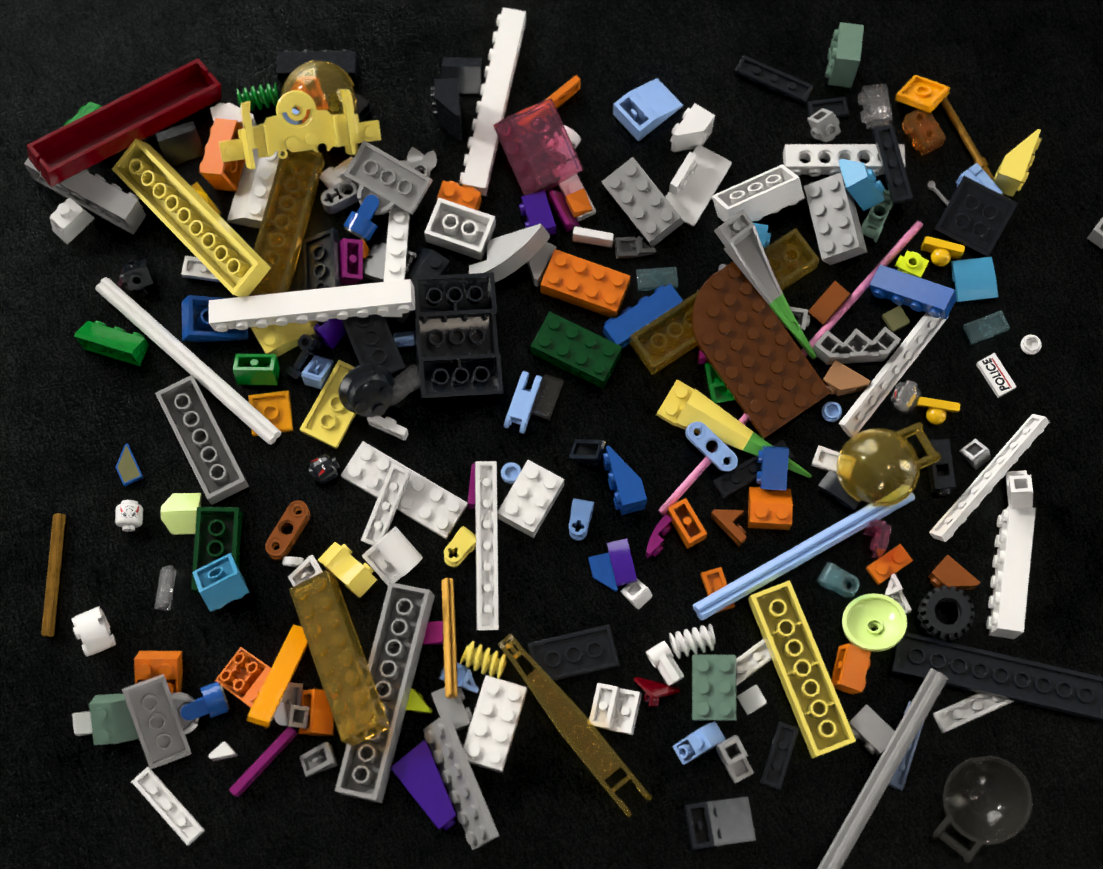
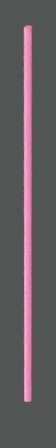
M920 221L915 222L809 341L812 349L827 330L830 331L870 286L879 265L887 267L923 227ZM803 348L801 351L806 357L808 353ZM744 413L738 421L746 425L749 419ZM717 445L710 451L711 453L715 452ZM707 457L701 461L658 509L662 516L667 513L668 507L674 505L712 463Z

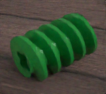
M276 82L274 83V88H271L270 84L267 83L265 90L262 85H259L258 91H256L254 86H251L250 92L244 87L242 94L237 88L239 105L241 106V103L251 101V111H255L256 105L259 110L263 109V104H265L267 109H270L271 103H273L274 107L277 106L279 93Z

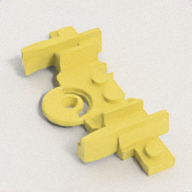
M338 89L344 114H330L326 109L317 110L316 104L310 95L303 91L293 90L285 93L278 100L275 116L267 117L264 124L252 126L250 116L251 101L241 103L240 106L241 120L244 128L238 130L239 139L219 142L222 162L245 159L246 167L253 170L255 169L253 149L257 148L259 158L271 157L277 151V156L285 159L288 156L286 150H290L292 153L314 150L318 153V145L321 143L326 145L327 151L335 146H345L347 154L356 155L358 151L357 143L381 140L379 120L359 122L358 114H354L353 99L349 89ZM294 107L300 109L298 114H293L292 109ZM307 109H310L309 117L302 124H290L283 116V113L286 112L291 120L300 121L306 116Z

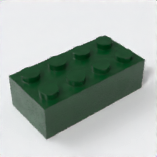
M549 311L531 344V354L598 387L604 388L622 354V346Z
M197 507L193 571L229 553L232 554L239 568L243 513L239 508ZM192 573L191 590L195 594H200Z

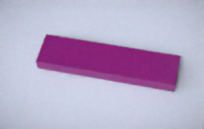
M288 726L235 782L229 791L234 796L239 797L298 733L291 726Z

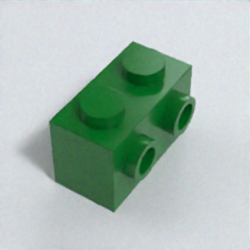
M236 354L233 373L237 385H278L280 366L276 354Z

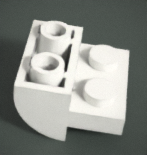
M396 526L362 555L387 586L389 582L395 583L402 576H405L423 558Z

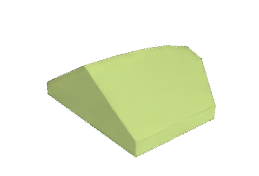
M173 493L161 506V519L172 535L195 534L197 507H201V493Z

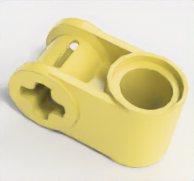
M465 526L458 530L444 550L445 563L450 567L459 566L476 547V535ZM455 552L457 553V558L454 557V556H453L452 558H450V553H451V554H455Z

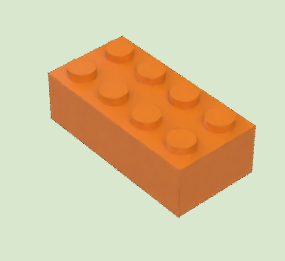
M555 249L540 284L541 293L616 319L630 285V275Z

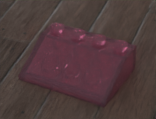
M552 98L512 114L493 125L524 196L544 190L546 192L584 170Z

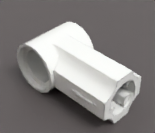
M352 156L337 167H330L322 172L320 179L328 189L349 179L344 176V173L353 159Z
M665 641L646 651L648 659L655 668L657 667L668 687L684 678L679 666L673 659L672 651Z

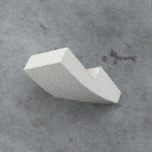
M894 573L891 575L885 595L897 601L905 614H908L912 609Z

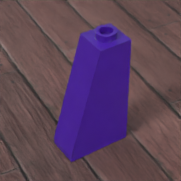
M424 740L395 763L391 769L438 829L442 830L444 828L448 830L456 823L454 819L457 816L429 746Z

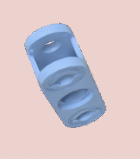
M525 371L520 376L504 423V428L507 429L512 422L520 424L519 432L523 434L528 425L543 377L537 375L531 390L526 389L529 373Z
M697 421L687 426L685 433L688 440L719 470L726 472L735 469L738 463L735 453L704 423ZM695 428L700 431L698 436L694 435ZM709 441H714L717 445L713 453L709 452L706 448ZM725 457L729 459L728 465H725L723 462Z

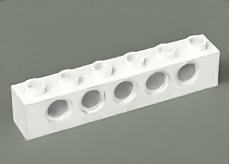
M785 144L783 151V165L797 176L801 174H809L810 176L829 174L833 176L841 173L838 162L840 159L861 162L860 159H865L868 163L864 164L868 170L871 168L876 176L884 174L876 144ZM898 144L905 167L904 144ZM806 159L809 163H802L800 160ZM820 159H825L829 163H822Z

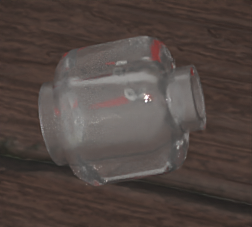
M906 380V383H898L891 397L894 403L893 406L904 412L915 409L919 397L922 395L921 391L917 388L918 384L910 380Z

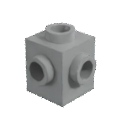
M824 108L807 119L811 127L810 132L815 139L829 142L841 132L838 118L833 112Z

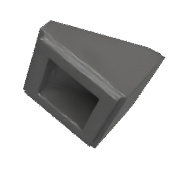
M976 438L960 450V453L976 470L991 459L989 449Z

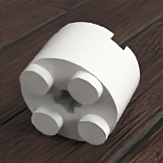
M100 606L72 618L74 633L77 639H81L83 643L82 649L86 657L116 645L113 634L109 635L111 633L110 625Z

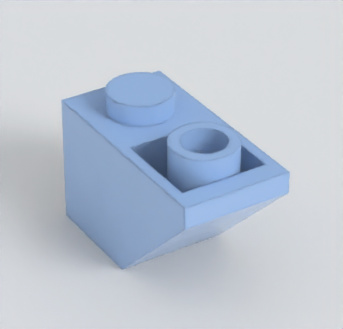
M714 721L699 728L672 747L682 764L685 765L726 739Z

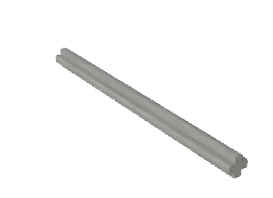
M932 668L929 670L818 869L842 868L948 678Z

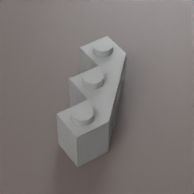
M884 327L872 341L856 328L843 343L827 330L814 344L813 350L816 356L826 365H832L835 360L842 364L884 362L896 349L901 339Z

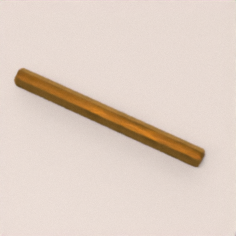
M60 513L53 515L41 632V635L44 637H53L55 633L66 516Z
M445 578L442 580L445 697L455 699L458 697L454 580L452 578Z

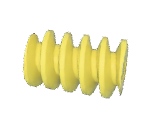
M474 641L467 645L460 661L461 665L466 660L467 668L474 664V671L482 667L481 674H485L489 670L490 677L497 673V679L501 678L507 663L506 654H503L499 659L498 651L490 655L489 647L483 652L482 644L474 648Z

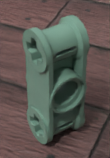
M887 190L883 192L885 200L871 207L867 218H865L861 226L863 235L872 238L874 242H877L884 227L883 224L893 206L889 191ZM874 212H879L882 216H877Z

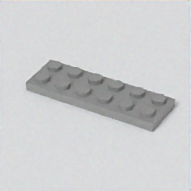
M449 714L443 715L423 729L424 736L432 750L433 759L441 772V779L448 789L450 801L454 804L457 811L458 820L464 828L466 840L472 850L498 837L499 834Z

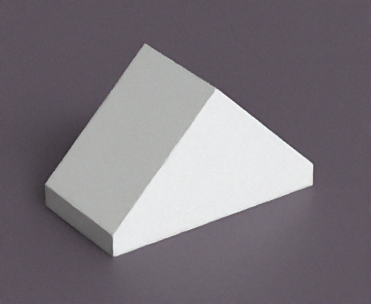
M310 555L288 578L297 594H301L325 580L326 576L314 556Z

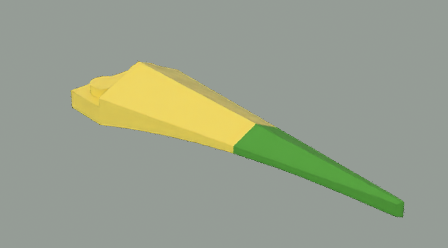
M676 380L656 414L668 423L685 430L693 422H702L726 445L757 457L758 451H762V446H772L698 390H694L679 380ZM695 428L694 433L700 434L699 429ZM788 458V470L807 478L812 477L809 472Z

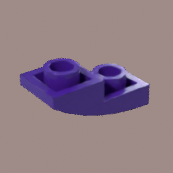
M622 539L607 543L617 586L638 582L628 540Z

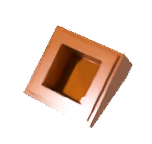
M584 188L566 196V203L574 218L593 210Z

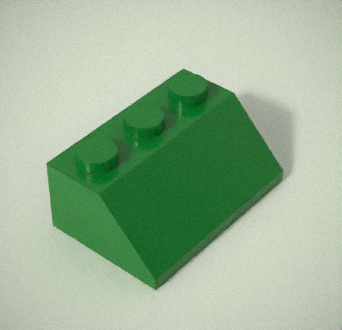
M87 321L74 335L85 350L137 366H141L149 346L145 336L136 332H133V334L126 333L120 327L110 328L100 321H95V323Z

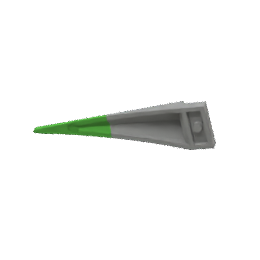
M742 209L716 228L714 232L725 245L724 250L808 355L815 359L816 354L800 328L776 280L756 227Z

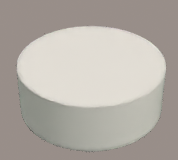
M283 557L282 564L283 566L299 567L304 562V558Z

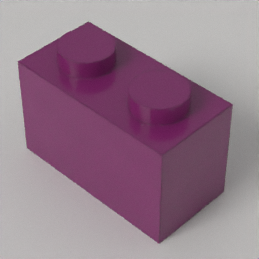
M343 238L339 242L341 284L356 285L363 279V240Z

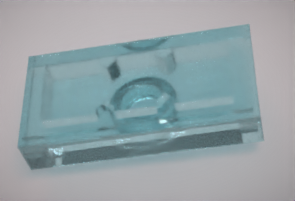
M676 267L636 270L638 291L656 290L660 286H667L668 284H671L673 288H678Z
M1002 310L963 326L971 344L1010 329Z

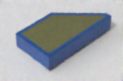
M128 443L124 445L116 465V470L125 487L144 478Z

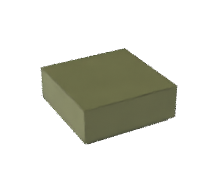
M900 305L882 315L886 325L893 333L910 324V320Z

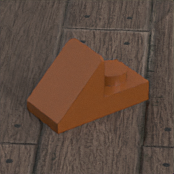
M715 509L710 517L738 547L742 545L747 538L746 532L739 524L735 525L734 523L743 515L744 511Z

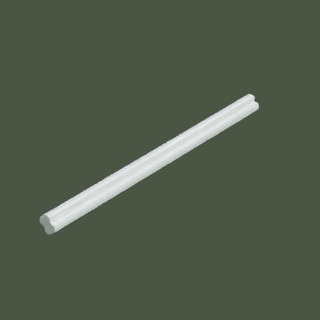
M107 277L101 279L100 284L96 285L95 288L97 292L190 375H193L200 384L265 442L272 445L280 437L282 432L113 281Z

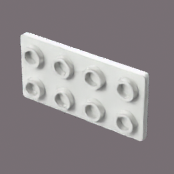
M697 145L693 153H688L671 181L669 192L665 197L680 215L683 222L692 227L696 225L732 164L731 161L701 145Z

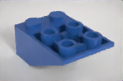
M606 446V452L603 454L604 459L602 461L605 471L609 470L608 483L610 490L615 491L613 501L616 510L620 509L621 515L644 510L647 497L641 478L610 446Z

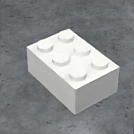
M438 198L424 232L426 242L482 261L487 249V241L491 239L496 226L495 216Z
M527 460L497 512L498 519L534 538L564 487V479Z

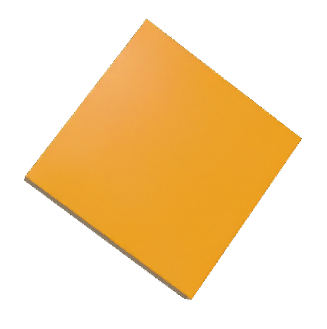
M914 75L896 94L895 100L931 113L949 94L950 87Z
M289 390L248 395L249 403L281 432L294 431ZM252 430L253 436H259Z

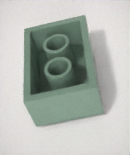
M840 22L838 30H834L833 39L828 51L829 64L826 69V77H829L828 85L852 87L861 58L864 25Z
M692 655V720L737 721L736 655Z

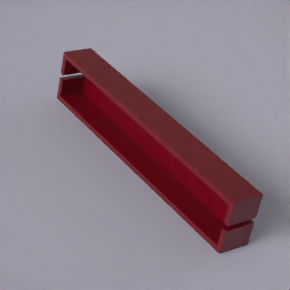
M198 58L28 144L29 160L38 172L41 171L42 177L50 187H53L128 148L135 139L143 140L221 99V84L211 72H208L206 66Z

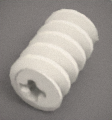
M711 624L708 625V630L704 625L700 626V632L696 627H693L691 634L685 629L683 636L679 631H676L675 638L669 633L673 653L676 654L678 659L681 658V652H684L688 657L689 650L691 649L695 655H697L698 648L705 653L706 646H709L710 650L714 651L715 635Z

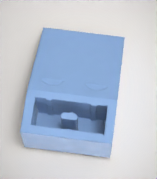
M656 78L628 92L613 104V115L640 141L683 107V105Z

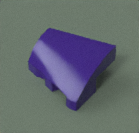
M337 318L328 319L322 326L316 324L313 327L316 335L323 338L326 346L332 350L346 333L342 320Z

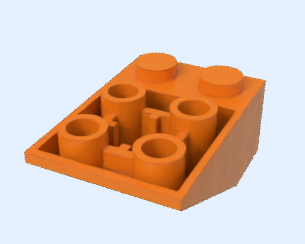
M240 647L216 678L215 682L221 683L223 688L252 708L271 667Z
M182 651L138 652L134 658L135 684L164 674L170 693L182 692Z

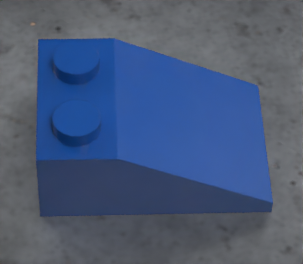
M188 295L182 301V341L215 342L247 340L248 329H228L226 332L214 331L209 324V300L227 298Z

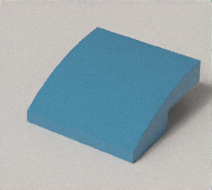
M992 257L951 261L952 279L955 281L957 302L998 297Z

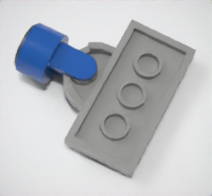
M363 141L344 173L345 177L360 185L357 191V199L361 205L357 213L351 211L343 225L344 229L366 242L367 240L370 241L378 227L371 222L373 215H384L395 206L413 215L433 180L368 142Z
M164 674L122 689L150 770L192 754L185 734L192 732L198 726L199 717L209 714L210 718L228 712L230 708L221 683L217 681L201 687L200 690L203 697L196 700L186 693H170Z

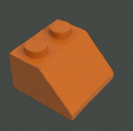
M749 487L748 528L789 530L792 525L793 507L791 489L770 490L761 489L760 487Z

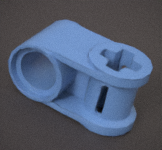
M573 498L569 521V534L572 539L580 541L587 536L594 502ZM577 526H581L579 532L575 531V529H577Z

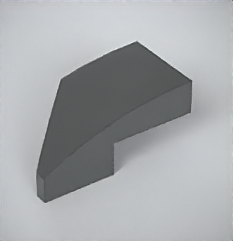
M640 236L637 238L616 237L614 239L616 259L648 256L655 254L656 249L649 247L642 241L643 238Z

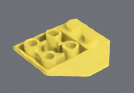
M1037 129L1004 157L993 180L1003 194L1013 197L1016 191L1020 192L1023 184L1026 182L1029 174L1028 169L1034 161V153L1042 139L1038 137L1040 129Z

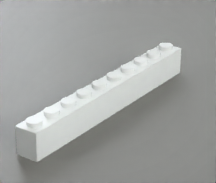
M503 8L502 14H498L496 26L499 27L498 31H494L492 43H495L494 48L489 51L488 60H490V66H486L484 78L487 79L486 83L481 85L480 95H482V100L477 103L476 113H478V117L473 120L472 124L474 134L473 137H469L468 141L470 152L469 155H465L464 166H466L465 173L461 172L459 184H462L463 187H474L484 196H486L526 24L525 11Z
M411 279L209 300V324L214 331L226 332L228 329L266 328L268 325L285 326L288 323L295 322L305 324L308 321L315 320L325 322L328 319L334 318L345 320L353 316L364 318L373 314L383 316L392 312L408 313L411 310H415V287Z

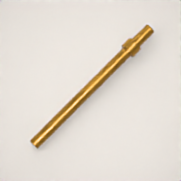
M945 97L940 103L973 157L974 164L978 163L987 175L994 180L987 167L986 159L981 157L950 102Z

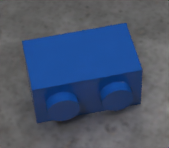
M762 446V451H758V463H761V471H757L756 484H760L761 489L786 490L789 458L788 447Z

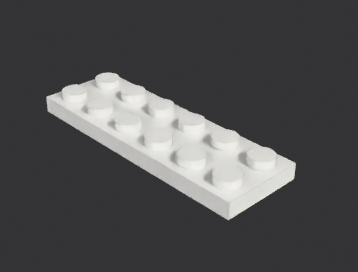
M362 441L342 472L341 477L378 499L392 463L408 470L411 469ZM411 470V475L397 510L447 539L468 506V503Z

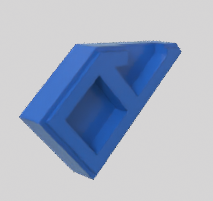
M609 553L588 557L593 579L609 587L614 592L618 591Z

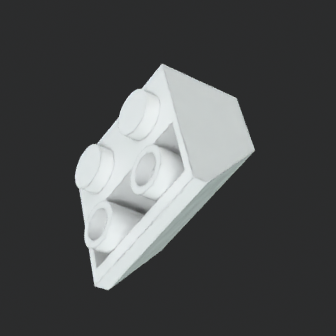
M696 103L691 109L687 108L683 114L682 122L680 124L677 123L671 132L673 134L670 140L672 142L671 150L677 152L694 149L697 145L703 146L712 133L715 115Z

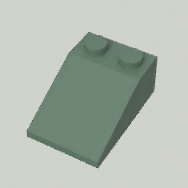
M124 694L94 696L89 703L94 745L117 744L139 739Z

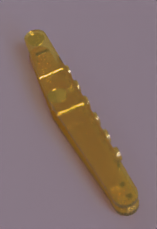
M509 634L498 643L558 731L628 817L632 815L630 809L615 794V791L630 779L635 783L645 799L650 800L652 798L588 717L525 651L516 638ZM508 639L511 640L508 644L504 645ZM521 655H524L536 668L528 676L516 660ZM622 767L627 776L611 788L605 779Z

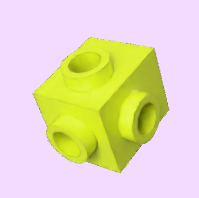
M907 250L904 257L900 255L895 266L898 267V271L921 278L929 260L922 258L917 252Z

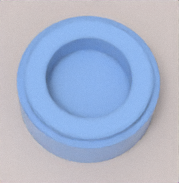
M512 462L505 464L501 469L503 481L508 484H514L521 472L520 466Z

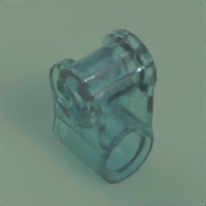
M830 562L826 563L817 579L821 586L847 598L853 597L860 585L856 576ZM851 583L852 587L849 590L846 589V585Z

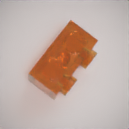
M917 109L905 116L902 123L903 130L906 134L910 135L914 148L917 151L919 150L921 155L943 145L946 136L931 113Z

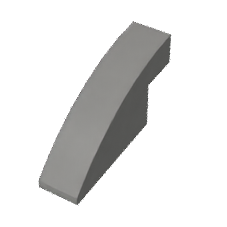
M540 223L488 240L487 260L469 265V274L494 273V280L497 282L527 263L549 240L550 234Z

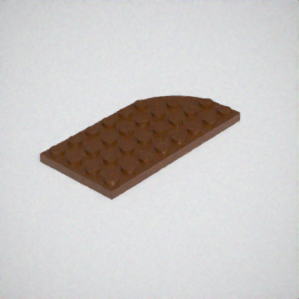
M734 261L707 279L697 294L692 310V329L695 341L757 432L764 439L829 395L830 391L771 307Z

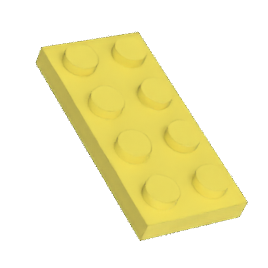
M338 360L300 427V432L335 449L338 448L356 413L347 410L342 405L339 399V386L345 375L355 367Z

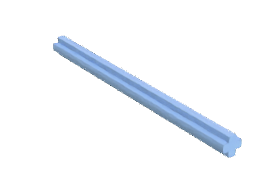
M907 484L897 488L693 604L697 616L700 620L710 617L915 500V495L911 492V488Z

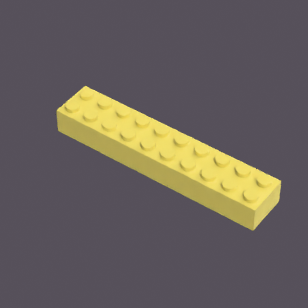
M135 139L112 168L127 186L233 295L238 297L249 296L271 269L150 144Z

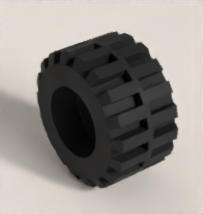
M947 585L941 588H934L922 599L917 610L919 612L917 621L920 620V628L926 630L924 634L927 636L930 634L934 639L951 642L966 633L973 623L972 618L975 616V612H972L974 605L968 602L970 597L968 595L966 597L963 596L964 591L961 589L956 591V587L951 586L947 588ZM945 603L955 610L956 622L953 625L943 624L937 619L935 615V606L937 604Z

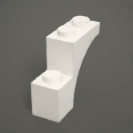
M1027 470L1007 471L1005 478L1008 505H1011V509L1033 508L1031 475H1027Z

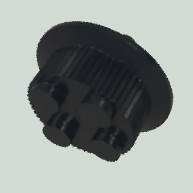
M361 364L350 370L341 381L339 399L342 405L353 413L363 417L381 416L386 412L394 397L393 376L381 364Z

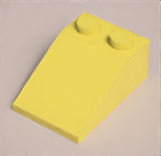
M315 320L308 321L305 324L295 322L288 323L285 326L268 325L266 328H250L264 353L276 354L278 357L297 347L298 340L303 334L316 335L313 327L318 323Z

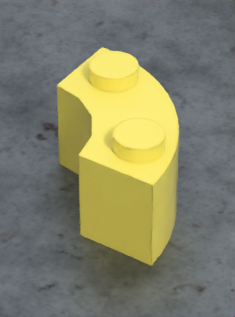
M334 542L318 561L335 578L337 577L341 580L345 587L361 598L377 580L372 575L374 570L366 563L362 565L352 557L351 554L353 552L345 544L340 546Z

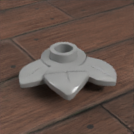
M412 147L408 153L407 160L401 162L419 172H423L424 175L430 178V171L435 168L437 157L434 151L423 155L419 150Z

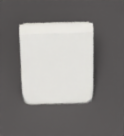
M637 579L638 582L627 584L620 592L635 608L640 609L653 595L649 588Z
M757 685L752 686L737 696L747 715L767 704Z
M90 712L73 713L75 735L93 734Z
M222 742L208 757L216 761L238 755L229 744Z

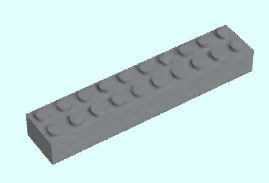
M389 582L335 791L342 795L381 804L383 802L435 595L430 590Z

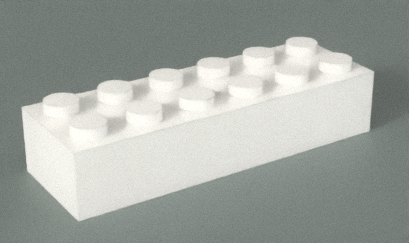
M1011 505L1003 510L1001 515H998L997 527H1000L999 535H996L995 547H998L997 555H994L993 558L995 575H992L990 584L991 588H993V596H990L988 607L991 608V617L988 616L986 623L990 636L1015 639L1024 632L1036 508L1011 509Z

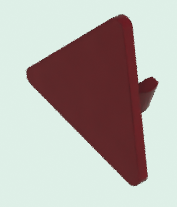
M639 677L634 678V681L646 692L644 701L649 702V706L657 707L659 698L679 693L680 691L678 687H668L666 684Z

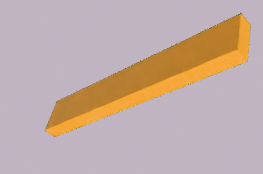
M293 624L248 714L247 721L269 727L311 640L313 630Z

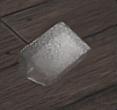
M171 565L160 570L155 601L156 610L170 611L177 572Z

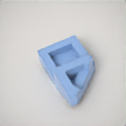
M457 663L458 687L478 693L479 689L474 682L471 670ZM444 667L439 677L442 681H445Z

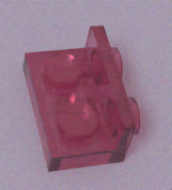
M882 520L870 521L864 530L865 535L874 537L871 540L869 550L873 551L872 557L878 559L887 549L891 526L886 525V522Z

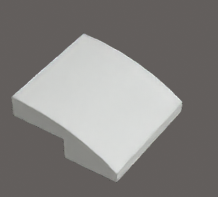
M597 683L588 725L633 735L642 693Z

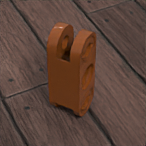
M297 500L290 503L266 541L265 549L273 560L279 561L283 560V557H287L311 517L310 511L303 501ZM286 527H293L291 534H283V530Z

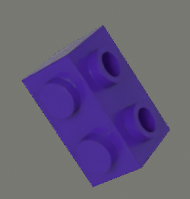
M545 190L522 196V204L519 205L521 215L526 216L527 219L525 228L541 223L550 235L556 234V225Z

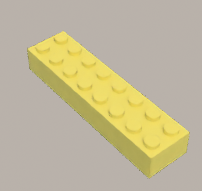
M790 580L750 595L748 602L812 759L855 742V737Z

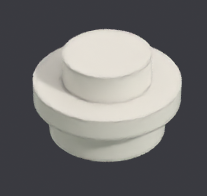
M1026 335L1021 340V349L1026 354L1034 355L1041 349V341L1035 335Z

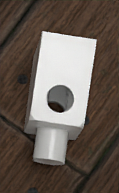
M71 198L61 203L50 216L53 232L66 244L70 243L95 219Z

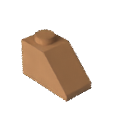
M837 360L834 361L822 380L830 394L837 396L864 391L870 383L869 379Z

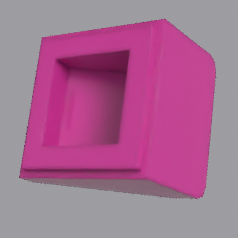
M443 621L428 622L423 644H444Z

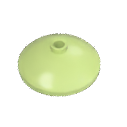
M865 594L848 604L843 613L842 626L846 637L855 646L867 651H884L894 647L901 641L906 632L907 618L901 605L894 599L882 594Z

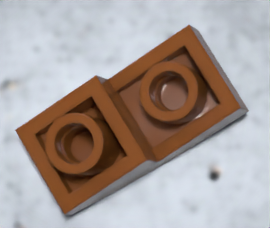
M834 281L808 312L824 324L850 293Z

